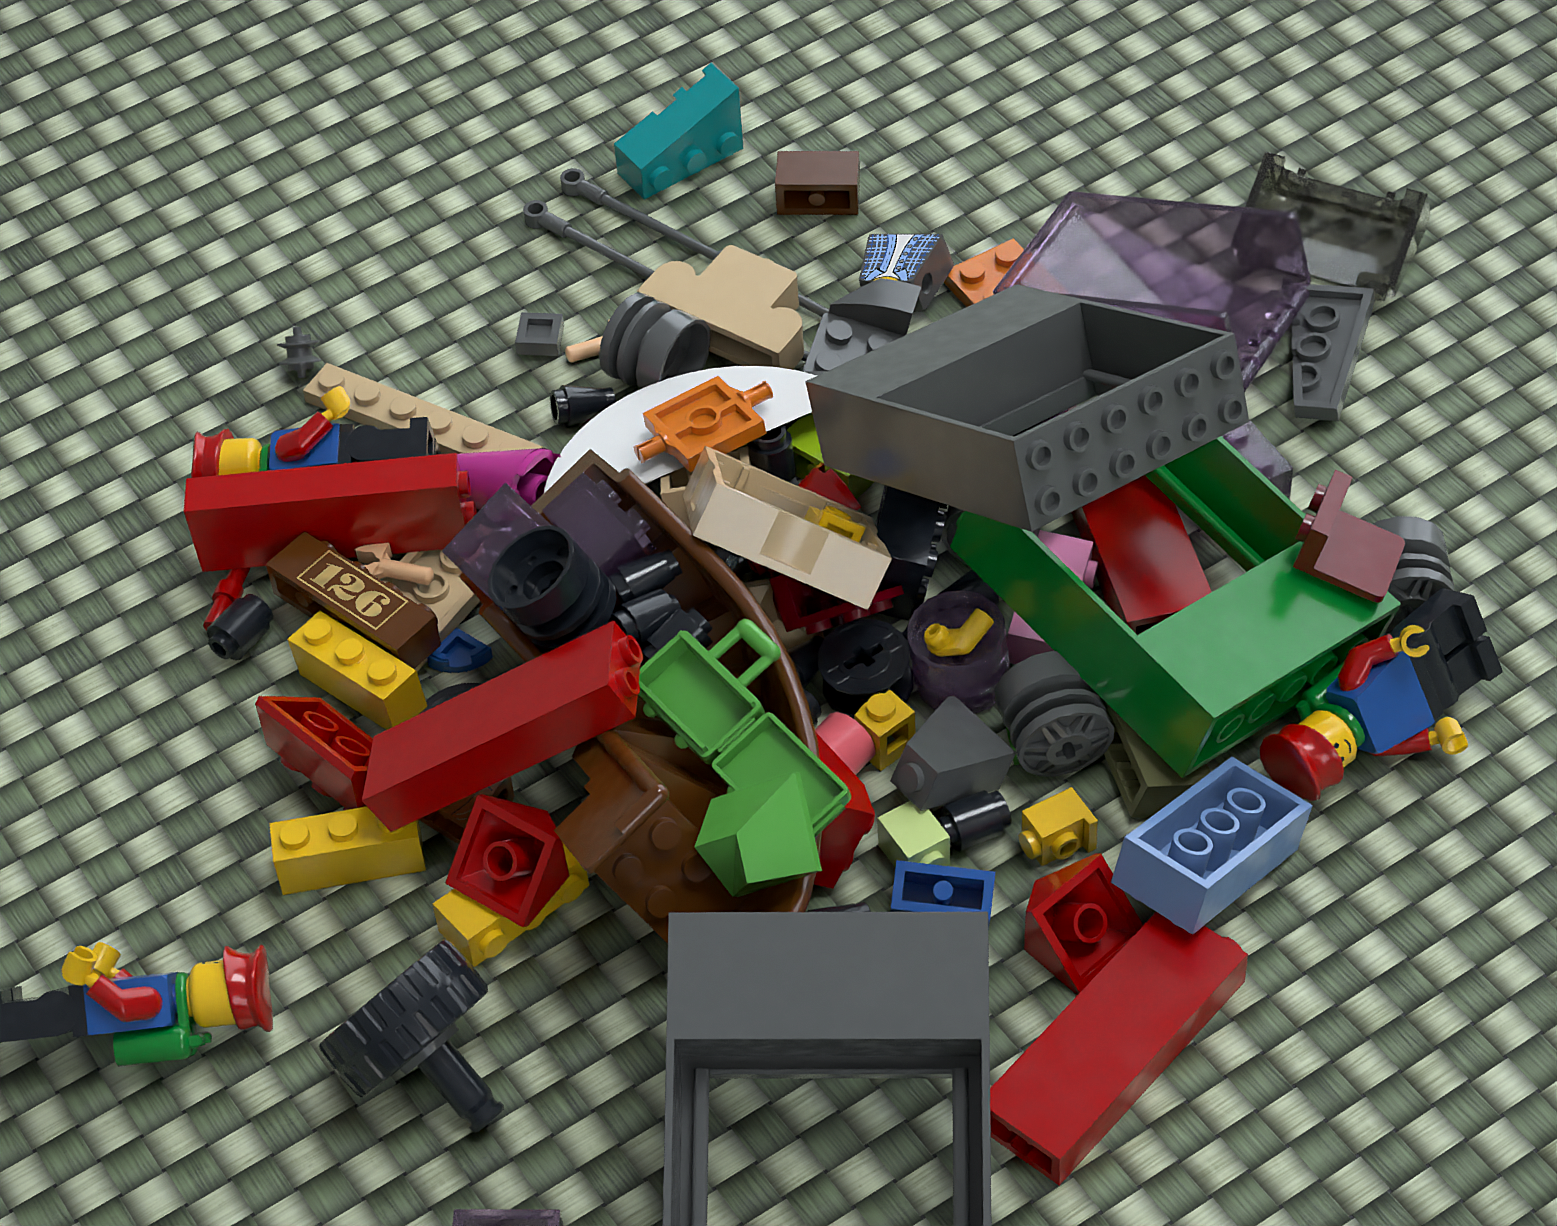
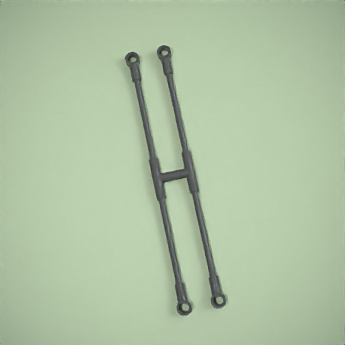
M567 169L560 176L562 192L567 196L575 197L581 195L598 205L605 204L711 260H714L722 252V250L716 251L609 196L606 190L585 180L584 173L580 169ZM533 200L525 204L523 212L525 223L528 227L533 229L544 227L563 238L569 237L647 279L653 274L654 270L572 228L569 222L548 212V207L543 201ZM798 293L799 306L821 317L829 312L828 308ZM804 350V356L801 359L806 362L809 355L808 351Z

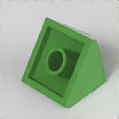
M792 772L711 799L695 844V849L732 897H740L822 871L800 772Z

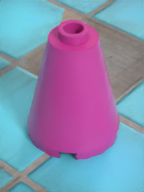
M546 448L457 454L460 471L468 470L471 497L466 498L467 502L474 501L476 509L510 527L544 494L547 478L556 459L561 457V455L553 453Z

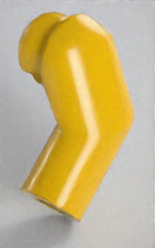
M976 608L960 628L947 629L946 626L939 623L930 625L924 632V642L927 644L928 650L938 657L967 655L991 628L994 621L987 613Z

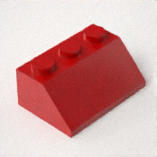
M258 696L255 706L266 745L281 756V763L287 768L305 775L312 781L311 786L314 790L322 795L334 798L344 806L343 810L367 807L362 802L373 738L320 697Z

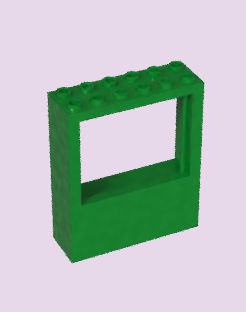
M1222 436L1145 474V476L1237 562L1246 573L1138 635L1033 532L964 511L956 522L957 531L950 548L1054 651H1057L1079 673L1080 677L1182 778L1295 709L1296 704L1300 702L1301 695L1344 662L1352 648L1383 636L1401 605L1388 591L1382 602L1375 603L1294 568V562L1303 543L1296 540L1295 537L1306 514Z

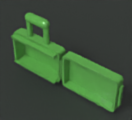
M749 619L740 620L737 626L709 651L689 632L680 630L673 639L640 668V693L638 697L645 703L643 706L644 714L648 717L658 716L676 734L675 744L681 749L689 747L704 763L712 764L718 777L728 786L727 794L792 772H800L814 837H816L845 810L844 806L851 800V793L846 784L774 714L765 713L760 701L746 688L765 669L780 658L781 650L779 646ZM742 638L761 657L736 679L718 659Z

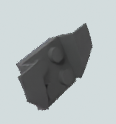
M879 278L831 303L829 312L822 316L802 372L818 376L907 335L921 286Z

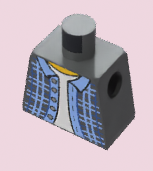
M869 234L859 283L862 287L879 278L921 286L913 311L921 312L927 309L952 270L954 262L943 234Z

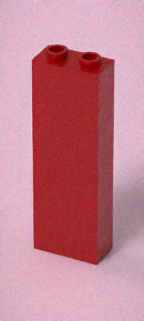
M457 453L186 478L184 515L202 572L266 566L267 562L304 531L319 541H328L345 558H357L356 548L382 543L390 544L392 554L470 547V528H477L475 502H467L466 499L471 497L468 470L460 471Z
M1145 475L1071 512L1081 538L1093 542L1091 560L1099 562L1096 577L1108 607L1137 635L1212 592L1176 505Z
M612 621L373 736L362 802L392 832L636 718L637 698L640 693V663L643 660V654L638 642L633 636H626L617 623Z
M1156 912L991 1086V1138L1060 1186L1243 985L1246 977L1248 953L1244 952L1233 939L1221 937L1206 926L1201 927L1192 935Z

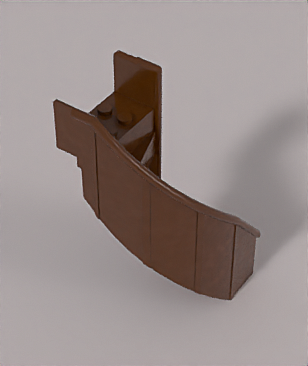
M589 449L459 575L460 579L483 603L479 609V614L527 663L547 652L541 651L523 633L517 623L513 622L495 604L488 594V577L492 565L502 550L516 537L540 526L554 525L563 528L607 576L618 571L616 566L663 552L669 548L683 573L675 577L662 590L668 595L672 594L675 596L685 613L694 608L713 627L707 634L713 643L706 650H711L742 619L753 621L779 646L781 650L780 658L765 669L746 688L760 701L765 713L774 714L820 759L818 740L808 700L794 663L774 625L750 590L702 539L693 536L692 530L629 468L618 472L592 449ZM617 594V600L615 603L613 613H615L616 608L622 604ZM741 638L718 661L737 679L761 656ZM644 655L640 668L648 661ZM639 697L637 698L636 718L576 746L572 757L591 779L584 786L590 795L554 831L588 874L591 875L595 872L667 943L669 913L806 911L811 898L816 873L740 897H732L695 849V844L711 799L727 794L728 786L718 777L712 764L704 763L689 747L683 749L677 747L675 744L676 734L658 716H646L643 712L645 703ZM822 831L815 837L818 855H820Z

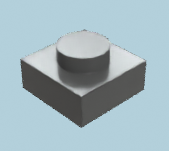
M521 312L515 339L516 353L521 355L559 356L564 330L563 314Z

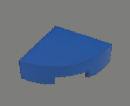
M455 628L441 642V646L427 657L429 667L437 671L461 673L481 667L489 662L493 655L491 647Z

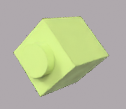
M909 801L877 817L878 846L894 867H896V860L942 866L950 865V836L929 809L921 811L915 804Z

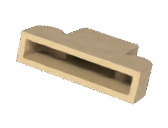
M729 245L722 250L699 276L696 275L695 270L689 264L681 261H671L658 267L637 290L638 293L654 297L656 301L667 303L672 310H683L705 320L710 327L711 343L709 351L741 366H767L793 370L804 356L802 318L795 311L799 307L797 274L774 263L770 259L759 257L739 247Z

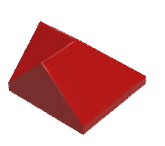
M484 794L477 795L445 884L521 927L529 926L570 877L563 842L554 831L556 826L548 811Z
M1095 853L1035 880L1026 908L1024 950L1074 993H1080L1143 926L1124 891L1111 883L1113 873L1101 853Z

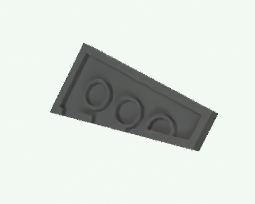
M1290 283L1295 418L1339 421L1375 303L1374 289Z

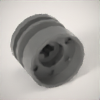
M637 292L627 297L616 308L607 323L600 345V367L606 375L614 379H621L627 385L639 386L640 389L668 378L701 371L709 354L711 343L710 327L703 319L683 310H672L667 303L656 301L654 297Z
M1397 516L1373 523V525L1399 535L1405 541L1404 549L1388 588V592L1401 605L1384 634H1391L1396 625L1441 588L1455 591L1443 531L1433 522L1419 517Z
M1057 651L1032 655L1015 664L1001 677L995 688V702L1004 725L1010 731V740L1016 749L1018 761L1026 772L1046 777H1056L1076 772L1092 764L1102 756L1114 739V726L1106 713L1103 701Z

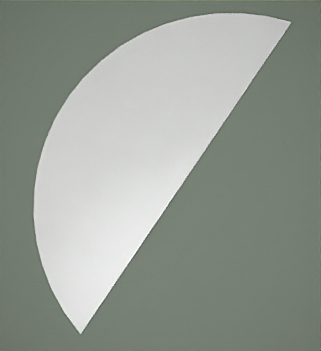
M731 366L690 372L644 387L607 407L573 436L560 453L561 457L556 459L547 478L544 493L589 449H592L618 472L629 468L644 483L683 468L684 466L673 455L665 452L645 461V463H641V460H638L634 446L655 437L645 427L642 413L716 376H719L730 387L743 392L762 383V381H766L770 385L773 398L752 407L764 420L767 432L812 412L805 381L817 375L779 367Z

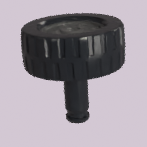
M447 939L440 941L319 1044V1050L357 1096H367L399 1069L406 1075L418 1066L459 1117L467 1120L471 1125L469 1129L472 1132H479L504 1110L502 1102H497L494 1099L491 1089L449 1040L459 1030L455 1022L487 994L488 986L468 959Z

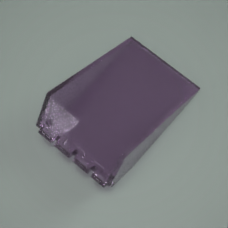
M1069 191L994 288L993 294L995 295L1018 284L1235 333L1245 392L1258 374V370L1262 368L1276 347V343L1281 340L1293 322L1294 317L1297 316L1308 300L1310 293L1305 287L1310 285L1311 277L1298 216L1294 212Z

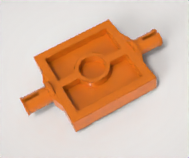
M716 376L642 413L645 427L655 437L634 446L638 460H641V463H645V461L665 452L673 455L689 472H692L705 446L727 454L765 435L764 420L752 407L773 398L772 389L766 381H762V383L743 392L730 387L719 376Z

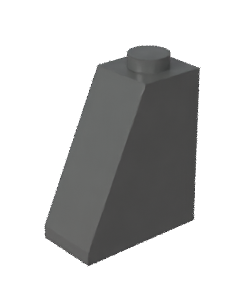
M953 695L943 701L907 742L890 782L922 811L952 803L982 790L987 792L999 790L1016 752Z

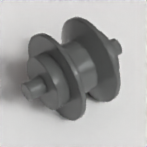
M293 327V335L285 336V342L277 343V346L287 351V358L279 362V365H288L289 371L297 370L298 378H305L306 369L314 368V362L322 361L321 358L313 356L312 347L319 343L320 340H311V334H302L301 327Z

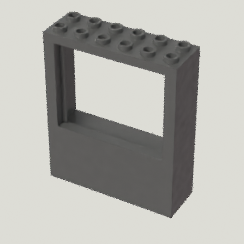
M1018 284L805 381L824 466L1031 532L1249 422L1235 333ZM1095 395L1098 396V397H1095V398H1093V399H1091V400H1089V401H1087V402H1085V403H1083V404H1081V405H1079V406H1077V407H1075V408H1073V409H1071V410H1069V411H1067V412H1065V413H1063V414H1061V415H1058V416H1056V417H1054V418H1052V419H1050V420H1048V421H1046V422H1044V423H1042V424H1040V425H1038V426H1036V427H1034V428H1032V429H1030V430H1028V431H1026V432H1024V433H1021V434H1019V435L1013 437V435H1015V434H1017V433H1019V432H1021V431H1023V430H1025V429H1028V428H1030V427H1032V426H1034V425H1036V424H1038V423H1040V422H1042V421H1044V420H1046V419H1048V418H1050V417H1052V416H1054V415H1056V414H1058V413H1060V412H1062V411H1065V410H1067V409H1069V408H1071V407H1073V406H1075V405H1077V404H1079V403H1081V402H1083V401H1085V400H1087V399H1089V398H1091V397H1093V396H1095Z
M988 912L669 913L663 1226H707L709 1079L952 1078L953 1226H992Z

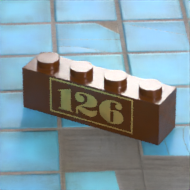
M304 531L266 563L272 590L275 595L310 618L317 612L322 611L413 669L441 646L437 626L438 618L431 608L423 603L417 604L407 598L393 583H384L370 574L369 570L358 561L352 562L345 558L328 541H319Z

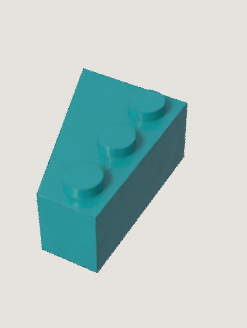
M710 63L702 70L705 76L687 91L683 87L673 94L675 101L657 115L652 111L614 143L617 174L644 200L744 149L739 87L713 63Z

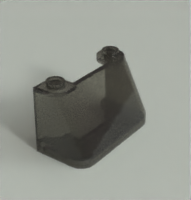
M1265 151L1232 242L1235 252L1241 256L1240 261L1253 268H1263L1266 265L1344 287L1374 289L1375 301H1385L1386 297L1396 296L1430 219L1428 194L1407 188L1404 198L1397 200L1396 193L1390 191L1387 192L1384 198L1308 178L1306 169L1299 168L1297 174L1284 167L1285 156Z

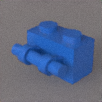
M896 860L890 912H988L989 930L995 872Z

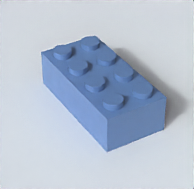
M1230 757L1124 837L1111 883L1130 894L1134 899L1141 901L1163 915L1176 926L1183 928L1193 935L1298 850L1313 805L1234 757Z

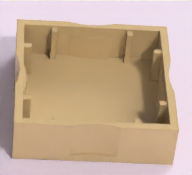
M707 446L704 447L683 493L693 536L867 610L892 560L885 544L878 538V530L870 516L791 484ZM828 505L849 514L851 521L866 528L860 542L858 543L805 520L804 517L809 507L812 506L822 510Z

